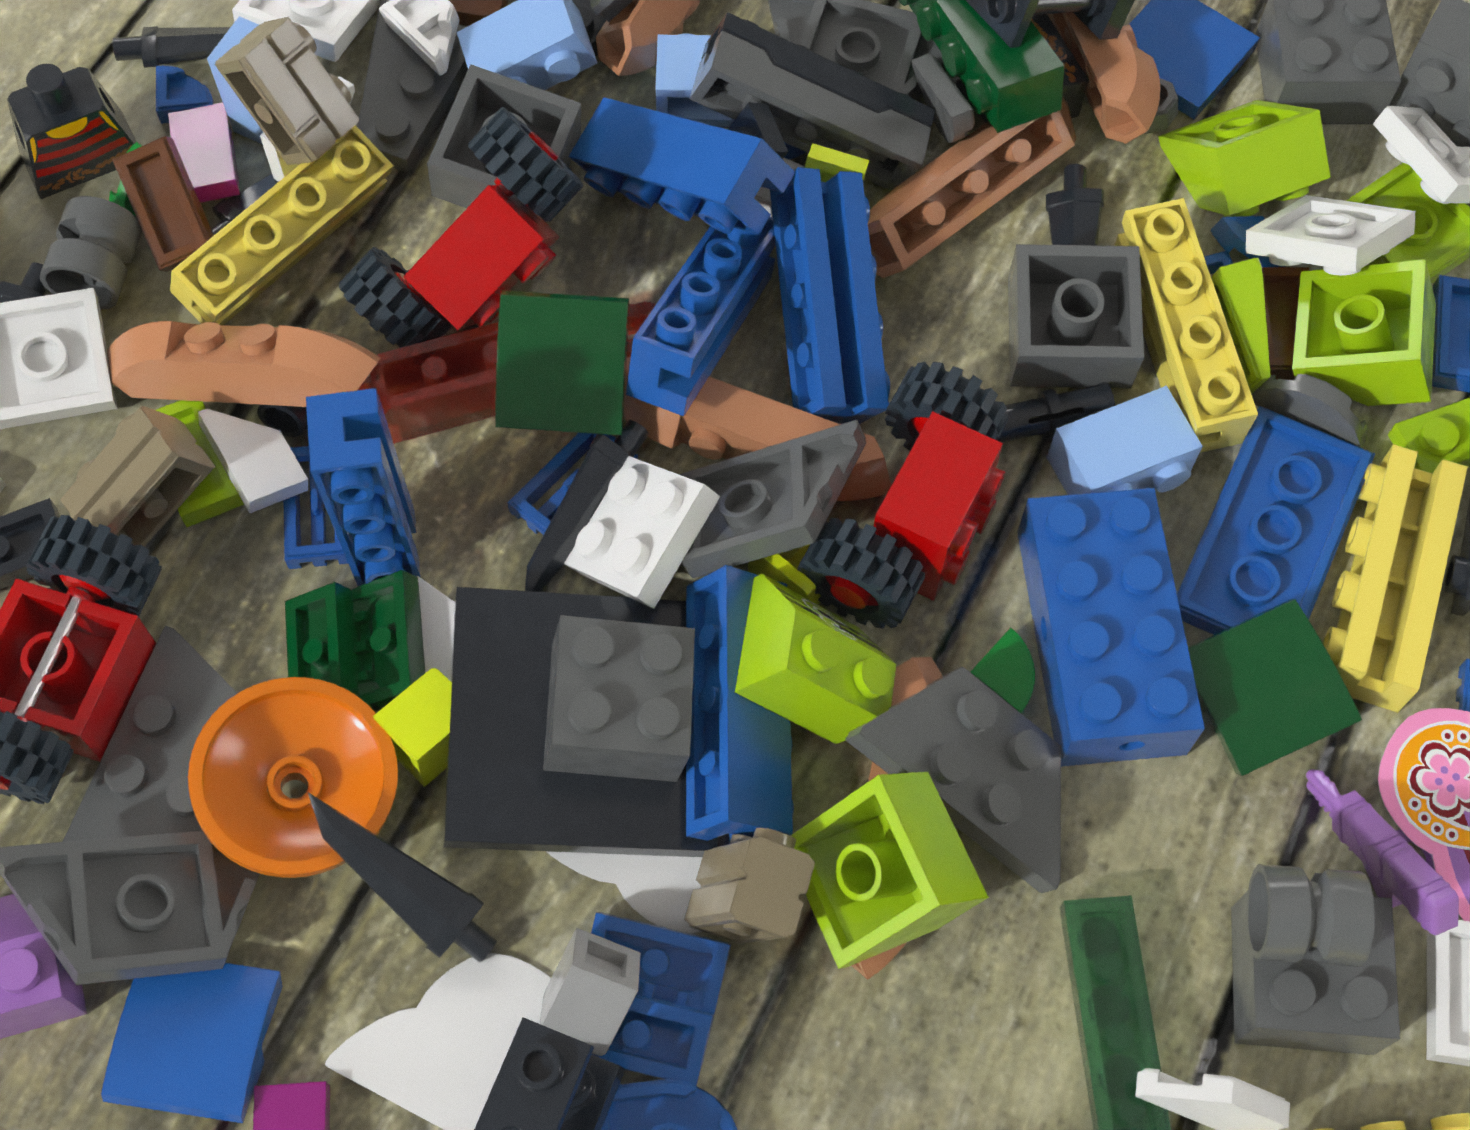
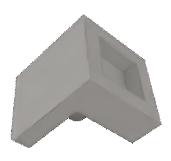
M576 927L545 990L540 1024L594 1047L592 1054L598 1056L605 1055L638 992L640 952Z

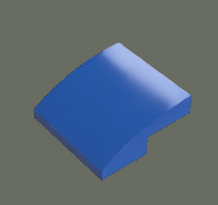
M596 912L591 931L592 934L640 952L638 992L607 1053L598 1057L615 1063L626 1070L662 1079L688 1081L697 1086L732 943L603 912Z
M225 963L223 969L133 979L120 1017L101 1092L103 1102L243 1123L254 1093V1086L257 1085L265 1062L262 1044L283 988L280 971Z

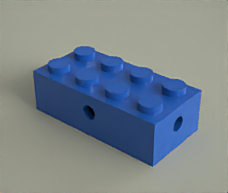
M1155 488L1028 498L1017 534L1053 739L1061 745V767L1187 755L1205 727Z

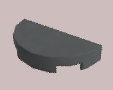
M928 53L911 60L926 106L935 109L933 121L941 135L948 143L968 136V132L975 125L973 108L935 56Z
M1297 374L1294 381L1276 380V375H1270V378L1251 394L1255 405L1258 407L1262 406L1360 448H1363L1366 442L1369 427L1365 420L1360 422L1349 409L1353 403L1352 399L1326 381L1307 374Z

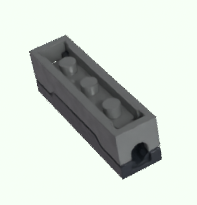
M729 12L725 14L706 42L690 100L734 120L748 102L767 103L785 143L809 153L812 143L867 159L869 164L864 179L890 191L914 175L923 166L935 109L914 100L907 94L897 92L875 82L856 70L846 68L824 58L805 46L792 43L775 35L752 21L741 19Z

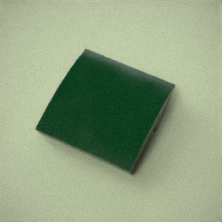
M502 290L500 294L497 339L495 427L622 435L625 366L628 350L629 298Z
M400 570L353 589L333 582L285 601L288 677H306L333 683L357 695L374 711H378L425 674L418 577Z
M1290 599L1188 647L1201 711L1208 714L1235 773L1240 776L1246 775L1362 720L1336 666L1296 599Z

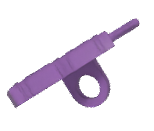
M1308 770L1306 773L1308 780L1306 784L1307 789L1319 801V806L1324 807L1325 812H1330L1332 830L1337 834L1339 840L1349 847L1348 850L1353 851L1362 861L1377 896L1392 898L1393 908L1403 904L1409 910L1411 916L1421 923L1422 928L1428 930L1433 935H1439L1457 927L1459 897L1450 884L1435 871L1432 855L1421 849L1426 857L1425 861L1408 844L1414 843L1402 830H1394L1372 808L1371 804L1367 803L1365 798L1361 797L1355 790L1341 795L1335 783L1331 782L1323 771Z

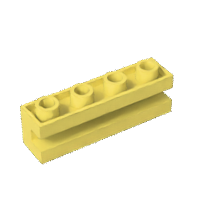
M356 125L343 137L337 139L336 143L319 159L311 163H301L172 270L170 292L200 323L216 322L220 325H225L385 188L387 183L385 177L391 173L393 164Z
M1181 198L1126 210L1122 220L1125 233L1118 234L1114 246H1139L1143 335L1161 388L1164 386L1168 387L1203 446L1200 453L1242 444L1258 416V412L1185 200Z
M1393 444L1379 466L1370 463L1365 471V481L1358 496V499L1367 501L1363 518L1357 516L1354 520L1345 546V552L1354 555L1350 572L1344 570L1341 574L1332 600V607L1341 609L1337 628L1329 627L1324 637L1323 645L1353 699L1398 713L1420 689L1468 467L1443 459L1433 473L1414 468L1418 454L1417 451Z

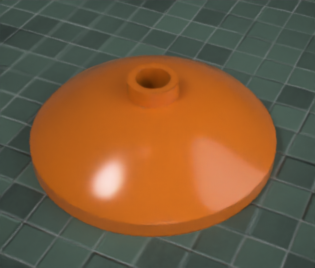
M306 677L268 680L242 690L227 700L212 714L203 726L194 744L189 762L188 788L191 805L195 817L209 841L222 854L238 865L268 876L282 878L307 877L330 871L345 864L346 862L322 838L308 792L372 833L379 834L391 813L398 783V765L392 739L373 718L376 714L374 710L357 695L345 688L323 680ZM298 780L303 782L308 789L299 798H289L283 794L282 788L287 782Z

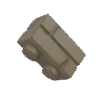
M284 17L258 25L240 40L239 44L233 46L220 57L214 65L286 164L311 163L319 159L336 143L337 139L343 137L359 122V117L349 104L352 98L347 86L335 75L328 74L314 54L317 46L311 34L300 24L292 22L289 17Z
M141 406L135 413L125 417L119 423L116 435L101 453L79 469L76 476L77 480L62 496L60 501L74 520L80 517L88 519L92 526L98 527L99 524L111 528V533L117 536L124 534L133 539L131 544L143 545L145 547L214 469L215 465L202 447L195 444L197 442L183 422L175 417Z
M756 828L753 837L733 834L730 844L704 851L696 881L701 887L692 890L684 920L691 928L737 944L782 939L795 935L804 904L798 899L799 894L807 893L815 862L810 858V854L794 849L796 839L785 833L767 828Z

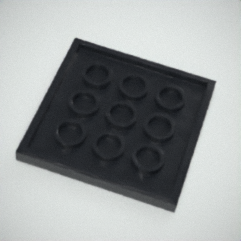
M457 587L454 613L444 848L703 857L705 850L718 847L717 838L706 841L686 836V765L677 782L543 770L551 653L560 615L686 627V601L659 599L653 609L630 597Z

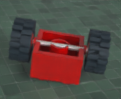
M501 107L468 143L474 155L497 177L494 180L496 185H488L410 270L403 268L402 264L394 257L391 258L387 252L373 247L339 283L340 290L345 293L343 296L349 303L356 306L354 310L361 317H365L375 331L379 330L383 333L388 342L392 345L397 344L402 352L407 355L411 354L415 359H422L452 326L457 330L474 324L482 328L488 322L492 324L499 318L500 294L502 290L510 291L519 280L522 283H525L528 279L533 281L557 256L550 247L560 236L543 220L551 222L584 186L580 179L539 136L530 131L521 120L519 121L504 107Z
M926 362L917 363L915 368L911 366L885 411V414H887L885 418L886 425L893 427L891 433L896 439H906L903 446L910 453L875 515L874 527L866 524L864 529H862L856 520L846 518L843 524L839 518H831L829 523L825 522L815 543L810 544L797 570L816 585L815 594H820L818 601L826 607L831 604L838 608L836 613L845 618L848 614L855 616L857 623L866 625L869 620L875 628L884 629L885 625L890 628L897 627L898 623L901 624L917 593L934 601L944 581L952 585L957 583L970 556L971 551L968 548L975 533L982 534L990 520L997 500L994 498L1006 473L996 467L1003 443L999 442L998 439L1008 422V415L1004 414L1007 408L1004 402L995 401L998 394L992 388L985 390L980 388L981 379L974 375L970 380L963 377V369L953 366L950 372H948L944 364L940 362H933L931 367Z
M61 515L60 518L56 516L50 518L26 564V571L29 575L35 576L34 580L38 584L50 587L46 588L15 579L0 609V793L9 797L15 795L20 800L27 802L32 800L38 804H44L51 801L73 753L99 762L101 761L156 645L155 640L139 616L162 570V566L159 565L160 561L157 557L148 555L150 551L143 545L131 544L132 538L124 534L117 536L110 532V527L99 524L98 527L92 526L88 519L78 517L75 521L69 515Z

